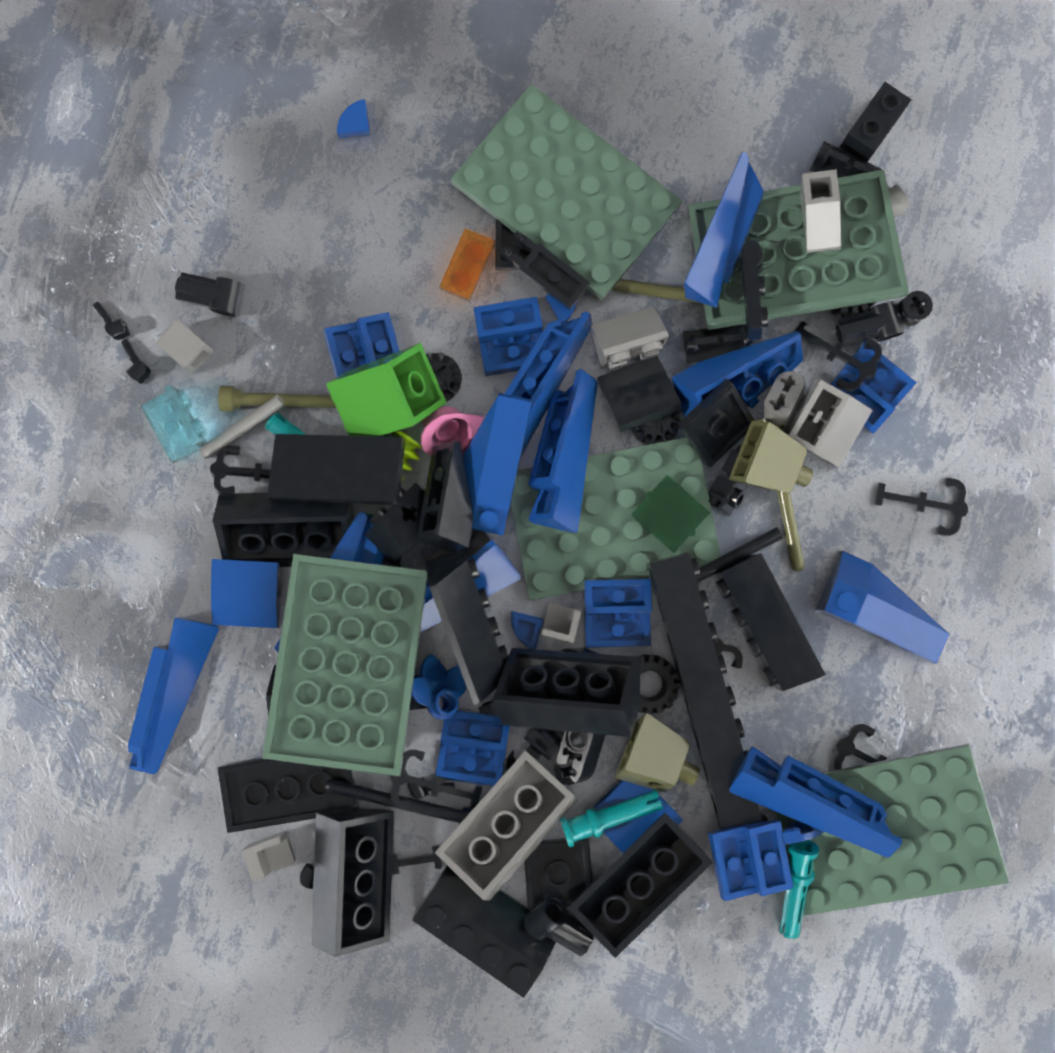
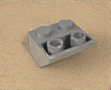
M654 306L593 324L590 328V335L600 367L609 366L610 370L627 366L629 364L628 360L640 357L641 361L659 356V351L663 349L669 338L667 329Z
M814 379L784 433L805 447L806 450L840 467L873 410L825 381Z

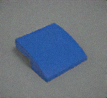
M531 297L473 307L485 376L519 371L543 332L538 298Z
M389 312L361 317L356 322L328 327L323 331L335 377L400 351Z
M864 342L852 357L861 362L870 361L875 353L873 350L864 349ZM883 354L876 365L875 377L865 380L859 389L849 392L836 386L839 378L848 383H853L859 377V370L847 363L830 383V385L852 396L873 410L864 424V427L873 434L917 383Z
M212 559V625L279 628L281 596H278L280 563Z
M651 579L584 581L585 648L651 646Z
M457 710L452 717L444 720L435 776L446 780L493 787L503 774V763L510 726L502 725L498 716Z
M620 780L592 809L595 808L598 811L646 794L653 789ZM659 795V799L646 804L649 805L661 801L662 811L659 810L605 829L603 832L623 853L664 812L678 825L683 819Z
M781 821L749 823L708 832L720 898L722 900L729 901L756 893L760 896H766L793 889Z

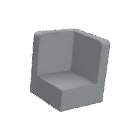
M177 318L156 341V344L192 374L214 351Z
M548 603L541 635L574 643L582 610Z
M286 831L250 843L241 850L252 882L263 879L270 872L289 866L296 861Z

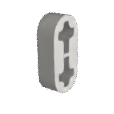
M788 371L777 376L764 402V418L767 422L781 426L790 423L794 418L804 397L805 380L801 374ZM780 404L784 405V407L778 410Z

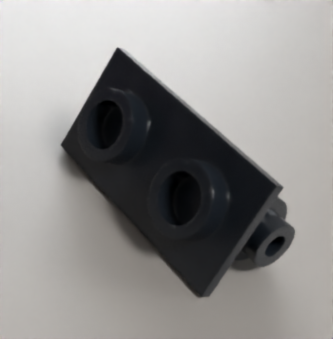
M825 141L810 168L812 172L837 169L838 178L882 170Z
M746 324L712 330L707 328L683 331L686 364L701 362L746 348L753 342V340L747 338Z
M740 445L737 446L736 450L732 449L722 467V471L731 474L741 449ZM718 475L708 492V502L716 508L720 505L725 513L730 516L734 508L737 509L742 504L745 497L744 490L748 484L728 480Z

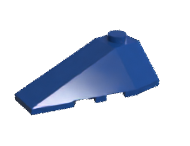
M797 331L698 362L673 376V386L681 401V411L686 417L725 379L734 384L745 405L753 409L760 402L757 397L770 385H773L779 374L791 372L803 361L801 333Z
M499 393L463 454L474 515L472 529L504 535L532 403L531 399Z
M845 551L840 552L815 610L937 664L949 633L872 563Z

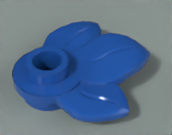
M429 654L421 664L420 677L414 678L412 697L417 703L427 706L428 712L435 719H449L458 709V698L466 691V684L459 665L446 671L442 663L433 654ZM439 698L443 700L442 709L439 706Z

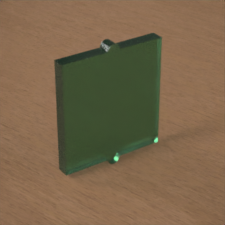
M666 475L652 492H646V498L631 516L671 552L675 553L689 536L692 537L696 534L695 529L710 512L669 475Z

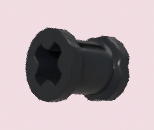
M923 291L911 292L897 304L902 323L908 327L915 326L929 316L933 308L932 299ZM909 306H910V307L916 306L917 309H918V312H917V311H912V312H911L910 309H909Z

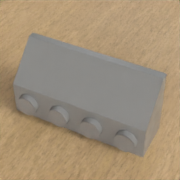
M525 750L436 850L435 854L479 897L490 901L558 824L560 818L564 817L579 799Z

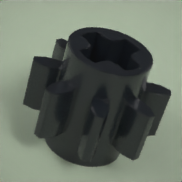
M531 728L524 736V739L529 743L525 748L526 751L536 760L542 755L547 760H550L560 749L562 739L559 735L563 731Z

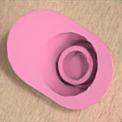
M440 407L422 420L424 431L421 435V446L424 452L431 456L433 446L456 440L460 442L463 456L485 417L461 413L454 407Z

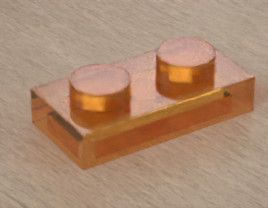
M465 228L441 281L440 290L470 302L494 248L495 240Z

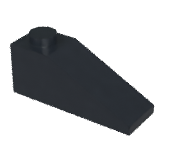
M454 440L433 446L416 539L444 551L468 548L474 515L460 442Z

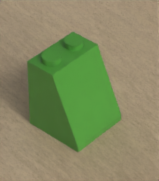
M421 342L347 371L326 383L331 399L336 405L349 436H381L412 427L446 404Z

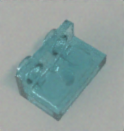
M168 385L164 387L165 393L141 405V408L170 462L175 464L199 451V448L207 443L204 436L208 433L198 417L193 418L189 410L192 407V403L185 391Z

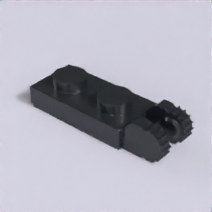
M517 231L512 238L517 245L530 254L523 260L513 250L504 247L500 255L515 268H518L521 274L570 311L587 290L590 282L540 243H534L524 234Z
M756 241L744 244L741 259L747 338L749 340H760L762 329L768 327L767 307H761L760 296H765L764 276H758L762 270L763 252L761 245H759V242L756 243Z

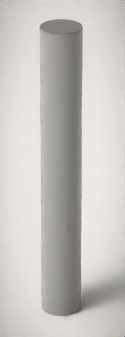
M279 395L274 396L200 447V454L205 459L209 458L285 406L284 401Z

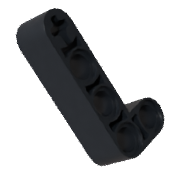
M582 647L561 650L564 652L600 654ZM565 731L554 765V773L558 781L564 785H572L590 779L595 771L606 735L587 733L588 741L587 744H584L580 732Z

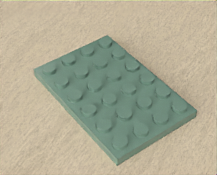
M532 84L451 177L452 185L502 222L514 233L519 231L534 243H540L588 280L590 285L587 290L601 301L609 294L683 201Z
M884 170L838 178L841 248L837 250L806 253L800 185L764 191L762 201L744 244L756 241V243L759 242L762 248V270L758 276H764L765 296H760L761 307H767L768 320L907 297L909 290ZM721 199L688 205L696 255ZM742 251L729 283L723 282L717 308L704 304L708 330L746 324L741 267Z
M687 437L655 443L654 445L650 444L588 456L577 533H570L528 521L540 490H535L528 485L532 467L518 470L511 507L529 600L584 590V581L649 578L648 562L684 552L689 553L690 558H696L699 568L721 557L711 505L708 502L709 495L701 457L694 450Z
M293 554L262 759L401 776L428 581L427 571Z
M970 743L823 773L882 804L887 813L885 822L893 835L901 837L902 845L891 857L887 858L826 832L809 839L818 845L819 854L813 863L815 877L814 881L807 888L804 916L1009 883V875ZM775 811L777 820L781 821L782 832L789 822L797 821ZM785 844L788 859H790L788 844Z

